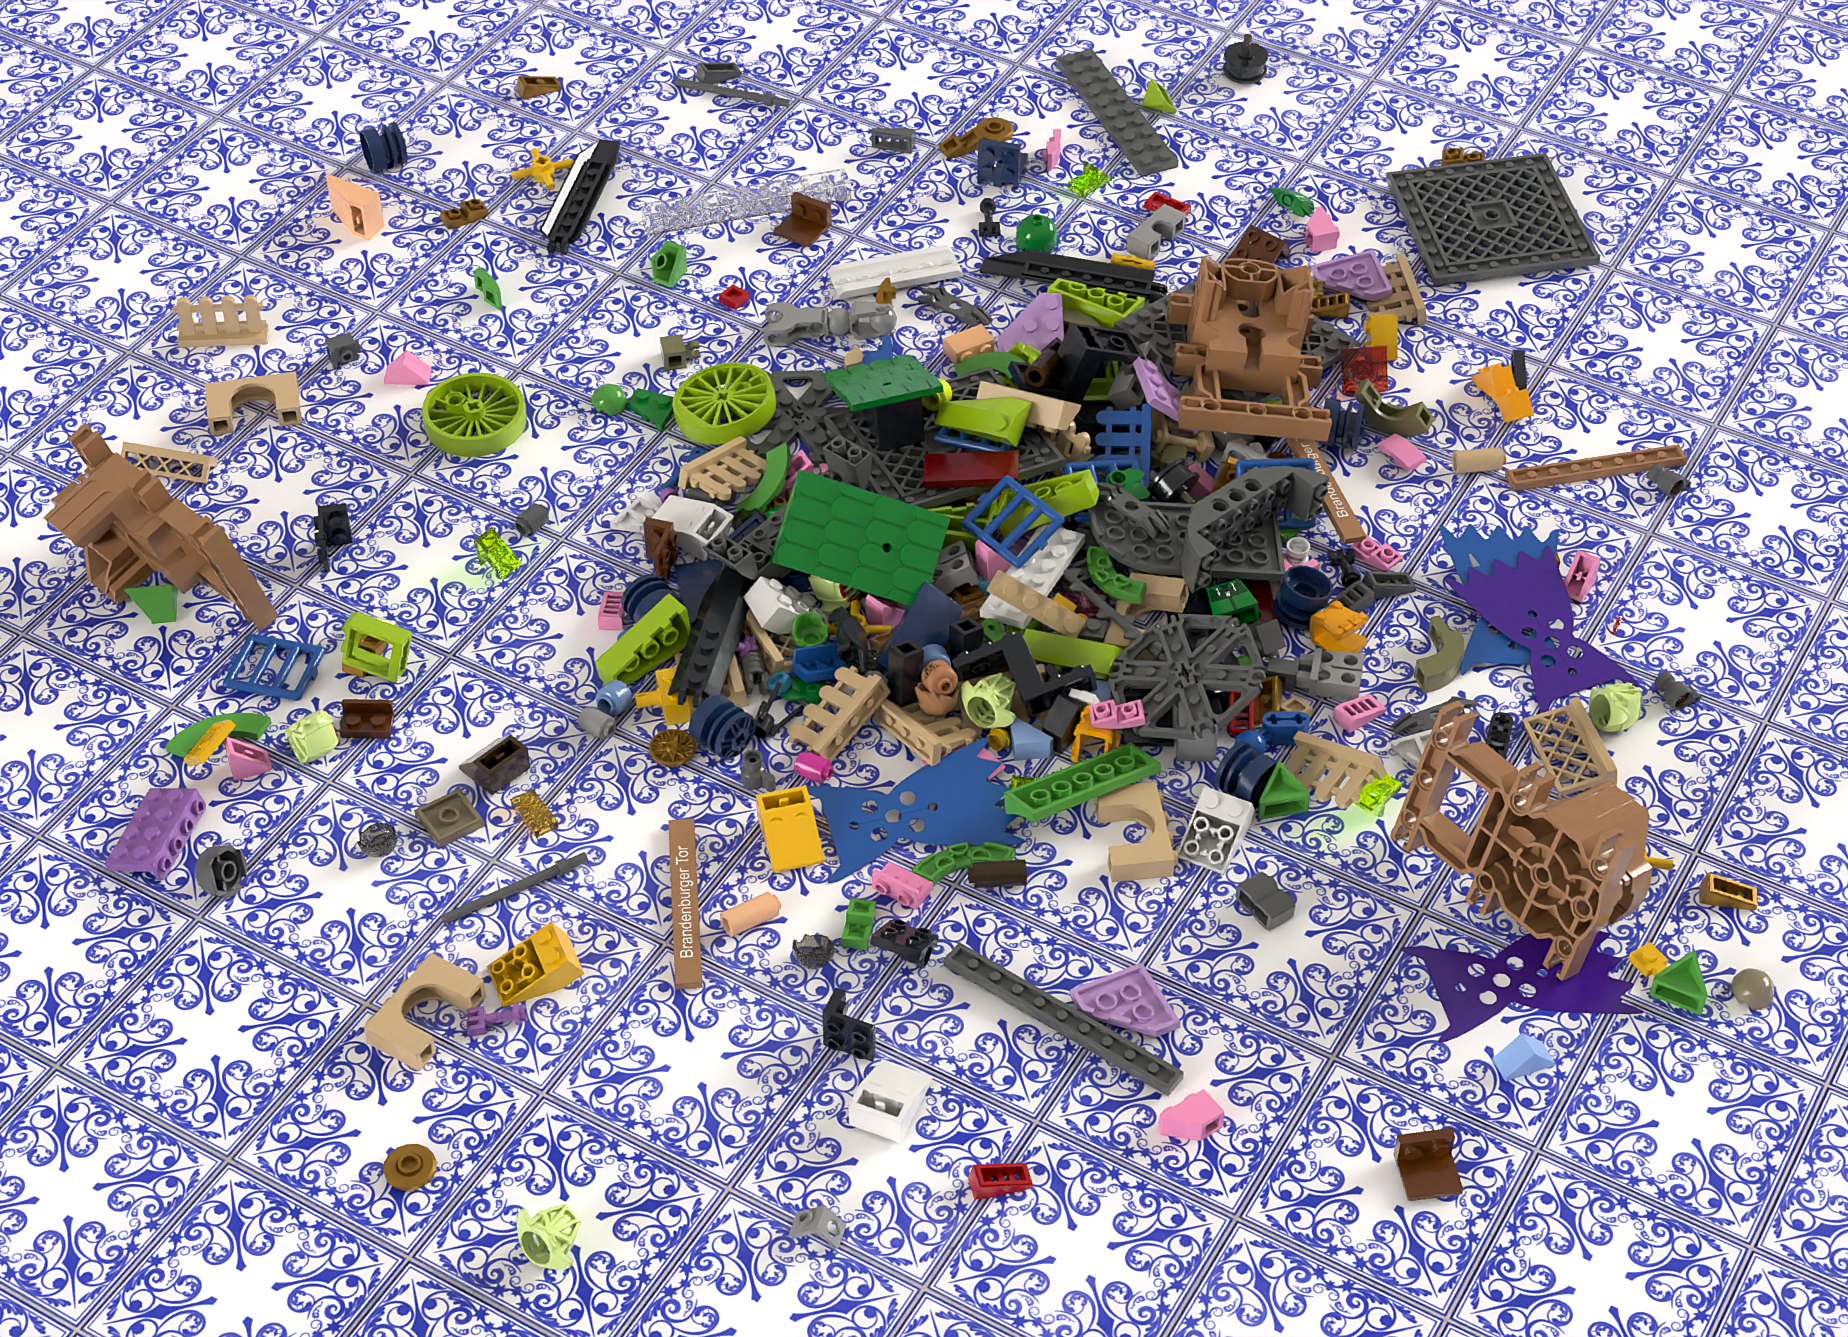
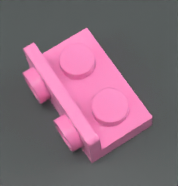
M890 861L881 871L875 869L872 872L873 889L915 910L919 908L933 890V882Z

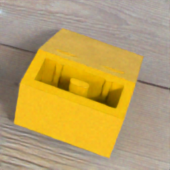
M806 785L756 795L757 817L774 873L825 863L814 811Z
M549 922L486 966L503 1007L563 989L585 974L568 934L553 922Z

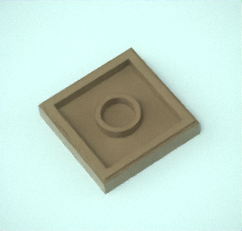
M460 788L414 810L416 818L439 848L485 826L483 818Z

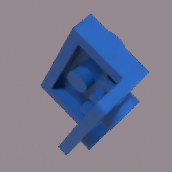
M836 642L793 650L792 672L807 684H815L818 681L827 679L837 680L834 676L836 670L841 667L850 669V667L837 657L836 651L839 645Z

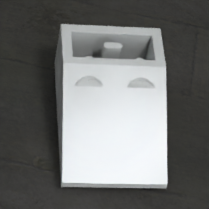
M670 495L651 518L673 522L674 533H677L675 545L698 559L705 561L710 555L703 549V546L719 533L726 536L730 531L734 516L712 503Z
M761 576L744 596L760 626L778 635L791 634L793 620L799 614L806 612L819 614L822 621L827 623L825 614L818 609L815 604L816 600L812 595L800 593L792 586L786 587L781 585L775 579L770 580Z
M1204 786L1177 851L1178 858L1224 875L1247 833L1255 813L1253 804Z
M882 1059L857 1088L849 1104V1125L901 1143L933 1080V1076Z

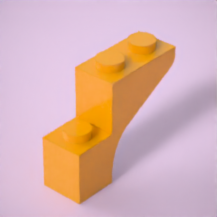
M1501 363L1478 369L1479 374L1471 376L1474 385L1496 401L1504 423L1534 415L1528 390L1519 391L1518 386L1516 387L1511 365L1502 367Z

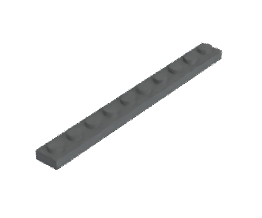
M959 942L944 958L945 967L1166 1096H1169L1184 1078V1071Z

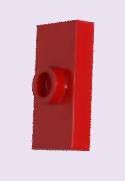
M1156 191L1144 202V208L1153 212L1164 204L1185 213V217L1191 212V205Z

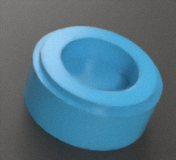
M785 671L773 674L767 681V686L771 693L777 682H781L782 685L777 695L785 692L792 685V679Z

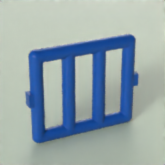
M1024 426L1019 442L1022 440L1023 432L1027 426ZM942 427L934 437L936 443L977 452L1009 451L1012 448L1011 445L1004 443L1001 447L989 445L992 440L982 438L980 442L970 441L969 438L972 435L964 432L958 438L947 436L952 429Z
M1135 458L1068 462L1066 467L1062 468L1064 475L1072 474L1073 471L1090 469L1096 484L1098 480L1095 470L1108 469L1109 473L1120 468H1134L1141 471L1139 461ZM1142 478L1140 483L1143 484L1146 488H1148L1147 481L1144 482ZM1081 510L1073 513L1074 520L1076 522L1089 521V512H1082Z
M1313 458L1238 460L1236 462V478L1243 475L1245 469H1252L1256 466L1259 469L1272 466L1306 467L1308 470L1315 471V460ZM1286 507L1283 509L1284 520H1278L1279 529H1303L1316 526V517L1306 522L1302 519H1293V513Z
M1006 475L987 495L983 493L977 499L978 504L962 519L961 526L1015 568L1020 569L1039 549L1042 551L1048 545L1047 540L1063 525L1065 518L1013 478ZM1007 487L1017 493L983 530L973 523ZM1024 500L1033 505L1035 508L1001 543H998L991 537ZM1042 513L1053 520L1019 557L1008 550Z
M249 634L239 653L233 655L231 659L232 666L223 681V686L233 690L299 701L302 699L310 681H315L318 675L317 668L326 650L323 646ZM254 644L267 646L249 681L235 680ZM277 648L290 650L272 686L259 684ZM300 652L313 654L295 690L283 689L282 686Z

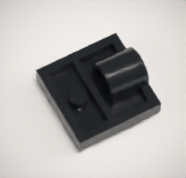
M893 919L889 920L872 934L870 945L901 955V960L925 967L930 959L932 950L938 944L939 936L931 934L932 932L926 928H914L908 926L903 920Z

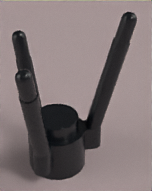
M777 682L767 703L762 701L755 717L756 728L754 731V735L758 738L765 739L768 735L774 737L778 730L805 708L804 705H801L774 726V717L768 712L782 685L781 682Z

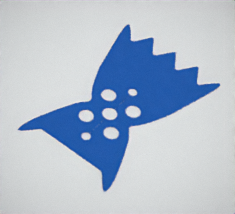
M1441 524L1439 525L1446 548L1464 585H1468V567H1472L1492 577L1494 559L1517 569L1518 551H1522L1534 559L1542 561L1545 546L1549 545L1554 557L1556 555L1559 537L1558 530L1554 531L1544 542H1541L1529 527H1525L1520 536L1514 541L1500 525H1497L1488 539H1484L1472 524H1468L1460 538H1456L1447 528ZM1469 554L1475 558L1480 566H1472ZM1529 611L1528 616L1534 618L1535 611ZM1481 617L1476 623L1461 663V675L1466 674L1477 662L1530 665L1531 650L1513 641L1502 632L1500 634L1490 633L1487 629L1490 623ZM1534 630V633H1533L1532 635H1530V636L1522 635V636H1523L1524 638H1526V639H1530V640H1531V639L1536 638L1537 633H1536V631ZM1551 637L1545 639L1544 643L1547 647L1551 649L1557 648ZM1515 642L1517 647L1511 649L1508 647V643ZM1544 655L1540 658L1541 664L1545 666H1554L1556 663L1555 659L1549 655Z
M989 738L975 741L942 757L940 763L935 766L928 764L896 785L887 795L855 788L806 786L809 795L821 801L840 861V866L829 878L828 883L837 882L858 871L888 851L900 838H906L919 843L945 846L968 842V846L984 845V842L1001 845L1025 843L1026 840L1004 832V829L1019 815L1006 814L1005 809L995 806L1004 796V792L1010 790V787L986 781L1001 765V762L977 757L978 753L987 744ZM904 792H912L915 794L916 800L911 805H905L900 801V795ZM868 800L875 801L878 805V810L873 814L865 813L862 809L864 802ZM930 803H936L938 805V809L935 811L929 810L928 805ZM889 810H898L902 815L901 820L897 823L888 822L885 817L886 813ZM911 820H923L925 828L921 832H913L909 828ZM857 822L859 827L856 830H852L849 828V824ZM875 828H883L887 832V837L883 841H875L871 837V832Z

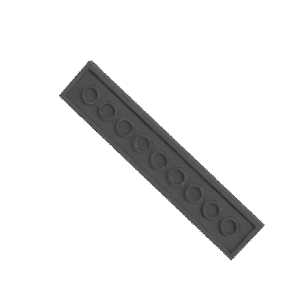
M1092 49L1056 57L1057 67L1141 177L1178 167L1179 160Z

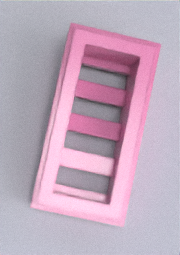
M604 592L598 613L599 629L623 630L626 614L621 607L623 592Z
M1371 694L1336 706L1334 708L1333 720L1350 734L1385 713L1387 708Z

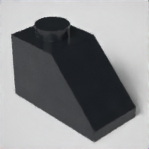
M1062 692L1058 694L1041 729L1042 732L1053 738V750L1060 755L1074 742L1076 738L1074 731L1080 722L1081 703Z

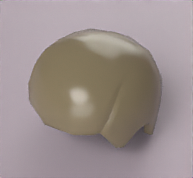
M1746 968L1733 977L1731 990L1738 1003L1744 1001L1750 1006V1009L1758 1010L1768 1007L1773 1002L1774 984L1769 975L1764 971Z

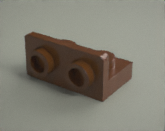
M342 700L343 716L339 731L341 738L391 739L395 718L391 700Z

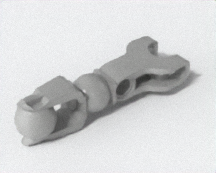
M854 301L849 311L838 307L828 312V308H825V310L822 308H797L789 302L771 303L765 309V318L769 325L763 331V340L769 346H788L800 338L829 336V331L836 335H843L850 331L856 340L878 338L880 335L896 333L897 316L892 304H878L873 301ZM772 312H777L779 315H774ZM870 317V323L859 322L860 318ZM771 334H779L777 337L770 336Z

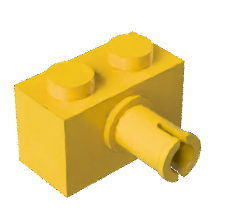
M1367 314V320H1364L1363 323L1364 333H1367V342H1364L1363 345L1364 356H1367V359L1370 361L1398 360V316L1395 314Z
M677 667L656 670V690L634 694L637 709L659 705L662 708L666 726L687 723L691 719L688 695L683 706L677 703L680 691L670 696L668 695Z

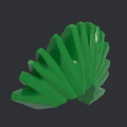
M1282 187L1269 188L1275 200L1282 207L1292 210V213L1299 217L1309 216L1315 209L1313 201L1302 193L1295 192L1294 190L1290 191Z

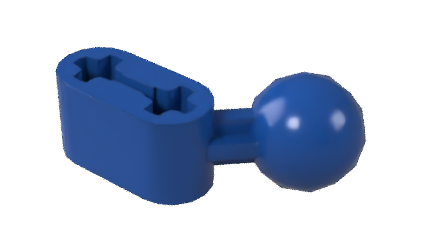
M1299 711L1268 712L1263 716L1261 729L1258 731L1247 730L1241 732L1237 736L1234 745L1240 741H1246L1251 747L1257 748L1260 755L1264 754L1266 744L1296 745L1293 737L1298 731L1309 733L1310 717L1306 713Z

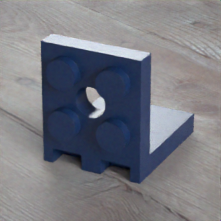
M980 138L978 142L977 184H982L983 180L994 181L993 186L1002 187L1003 183L1014 184V189L1018 190L1028 162V153L1021 152V144Z

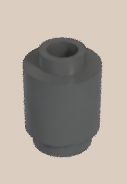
M533 503L517 516L514 526L525 537L529 534L533 535L549 521V512L544 505Z

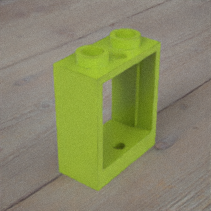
M357 612L352 620H347L344 627L346 638L341 646V652H343L342 663L397 683L406 671L413 632ZM364 633L393 644L391 659L359 648L360 634Z

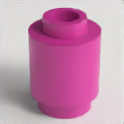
M801 752L794 764V770L800 776L821 784L826 780H830L834 771L831 760L811 752Z

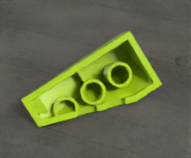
M1014 397L942 402L934 424L1017 447L1033 403Z

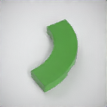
M989 352L967 358L953 365L958 376L991 367L994 372L1007 377L1015 384L1008 366L1011 361L1026 362L1011 353Z
M786 442L766 453V470L761 482L746 499L735 505L742 524L756 512L761 515L767 509L768 503L774 496L778 497L786 483L787 471L791 467V453Z
M1089 546L1087 551V567L1093 582L1101 590L1117 599L1141 604L1147 590L1146 583L1117 574L1111 561L1112 556L1102 547Z
M228 713L209 717L179 732L165 745L167 752L184 758L214 723L229 719L236 726L229 733L228 737H247L259 740L271 725V718L254 713Z
M968 842L947 846L946 850L928 855L911 872L933 882L934 887L945 876L958 870L972 868L973 862L1013 860L1016 856V849L991 842H984V845L968 846Z

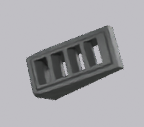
M735 62L698 63L696 72L698 81L706 84H714L742 76V72Z
M872 129V148L912 153L915 146V129ZM879 136H883V141H879Z
M1366 571L1361 581L1374 592V599L1413 593L1417 589L1409 573Z
M1358 580L1330 601L1325 608L1337 600L1348 607V609L1360 613L1373 605L1374 592Z

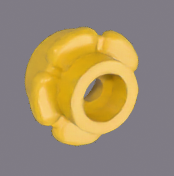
M990 729V733L987 735L989 738L987 743L992 749L1000 751L1010 745V737L1005 729Z

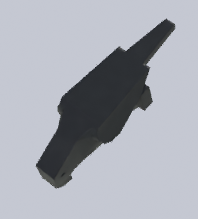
M841 606L833 610L828 617V623L830 625L834 623L837 627L836 637L840 646L837 647L836 655L847 664L859 660L861 672L865 675L867 674L868 658L867 632L857 618L853 617Z

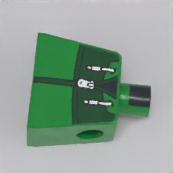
M1216 578L1213 582L1214 587L1207 590L1212 615L1237 618L1239 626L1243 623L1246 624L1260 619L1258 602L1241 580L1236 579L1227 582L1226 578Z

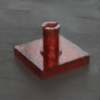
M1386 345L1341 348L1342 393H1355L1360 382L1366 379L1370 380L1377 391H1388Z

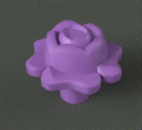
M746 636L744 640L738 642L735 651L738 663H742L741 660L745 654L758 651L754 637Z

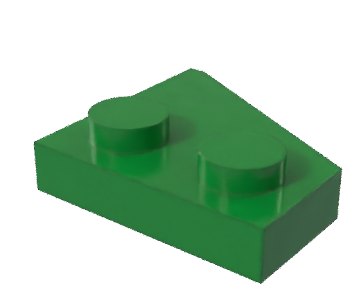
M637 388L628 401L629 409L635 414H639L644 421H651L655 424L656 430L659 432L663 431L674 414L672 396Z

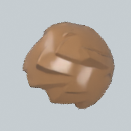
M923 682L918 683V686L915 687L919 705L929 715H945L953 711L959 701L960 691L958 686L947 696L943 694L938 695L935 692L930 693Z

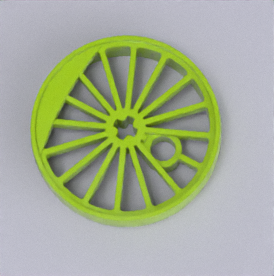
M742 362L722 363L698 371L679 386L673 397V413L680 431L690 440L710 445L725 444L739 436L746 438L764 427L775 412L776 395L771 379L763 369ZM743 410L751 411L752 413L746 414ZM736 414L741 419L732 422L731 416ZM714 418L713 424L710 425L709 422ZM722 418H728L729 423L720 425Z
M477 372L457 375L436 385L423 402L422 419L428 439L437 448L452 455L478 457L499 452L512 445L525 429L527 412L523 394L512 381L499 375ZM471 391H480L478 400L472 399ZM487 391H489V392H494V393L483 403L484 398H485V395H486V392H487ZM501 396H505V398L497 401ZM474 428H476L478 436L472 437ZM480 428L486 433V435L481 434Z

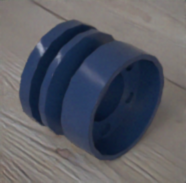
M395 121L388 123V127L385 124L380 125V135L374 127L359 131L363 155L372 173L387 169V159L392 167H396L398 162L400 165L407 163L406 142Z
M1326 398L1324 409H1330L1329 419L1332 420L1328 441H1319L1318 445L1334 447L1336 439L1339 437L1342 438V448L1346 449L1347 440L1353 439L1351 450H1357L1363 439L1366 420L1365 403H1359L1357 412H1352L1353 402L1350 401L1346 411L1341 410V400Z
M1302 565L1290 567L1284 574L1280 589L1273 602L1272 609L1275 616L1289 627L1303 630L1310 629L1311 616L1324 610L1329 602L1333 591L1332 582L1323 572L1316 568Z
M645 574L635 579L625 589L621 598V607L635 624L668 593L683 606L685 605L663 578L657 574Z
M713 694L703 700L696 708L690 719L688 729L692 739L702 746L708 747L712 753L717 754L721 759L731 760L742 753L750 743L756 728V721L751 714L745 712L741 707H736L732 701L722 694Z
M1240 741L1231 747L1222 758L1215 773L1214 783L1229 795L1235 794L1236 798L1252 803L1255 809L1259 806V799L1276 767L1277 761L1268 755H1260L1259 750L1251 747L1246 741Z

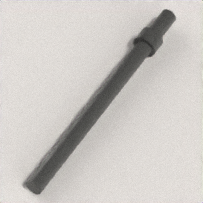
M676 78L674 82L675 86L762 102L767 106L789 107L790 103L789 99L775 97L774 94L769 93L765 95L680 78Z
M582 852L567 860L562 858L554 862L555 865L444 913L441 915V918L446 925L558 874L563 876L571 872L572 868L588 862V857L585 852Z

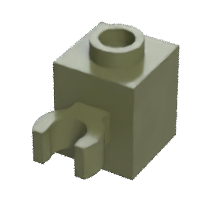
M682 334L660 337L661 357L665 371L687 368L686 357L691 359L701 357L700 351L694 350L700 349L699 341L697 340L690 341L684 345Z
M1166 444L1162 454L1151 450V469L1160 467L1161 472L1179 458H1184L1187 461L1188 447Z

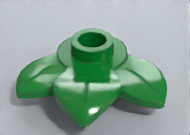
M1128 468L1124 471L1114 470L1106 477L1105 483L1123 485L1124 490L1139 501L1150 497L1147 488L1140 483L1144 476V472L1134 468Z
M798 676L791 677V688L780 694L781 698L789 701L805 700L806 704L818 705L822 701L819 691L827 683L826 680H821L815 684H807Z

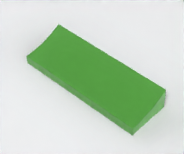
M1128 743L1004 792L1006 814L1023 816L1034 823L1161 772V763L1134 744Z

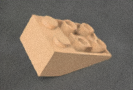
M326 175L331 209L353 235L371 240L385 227L379 193L333 175Z

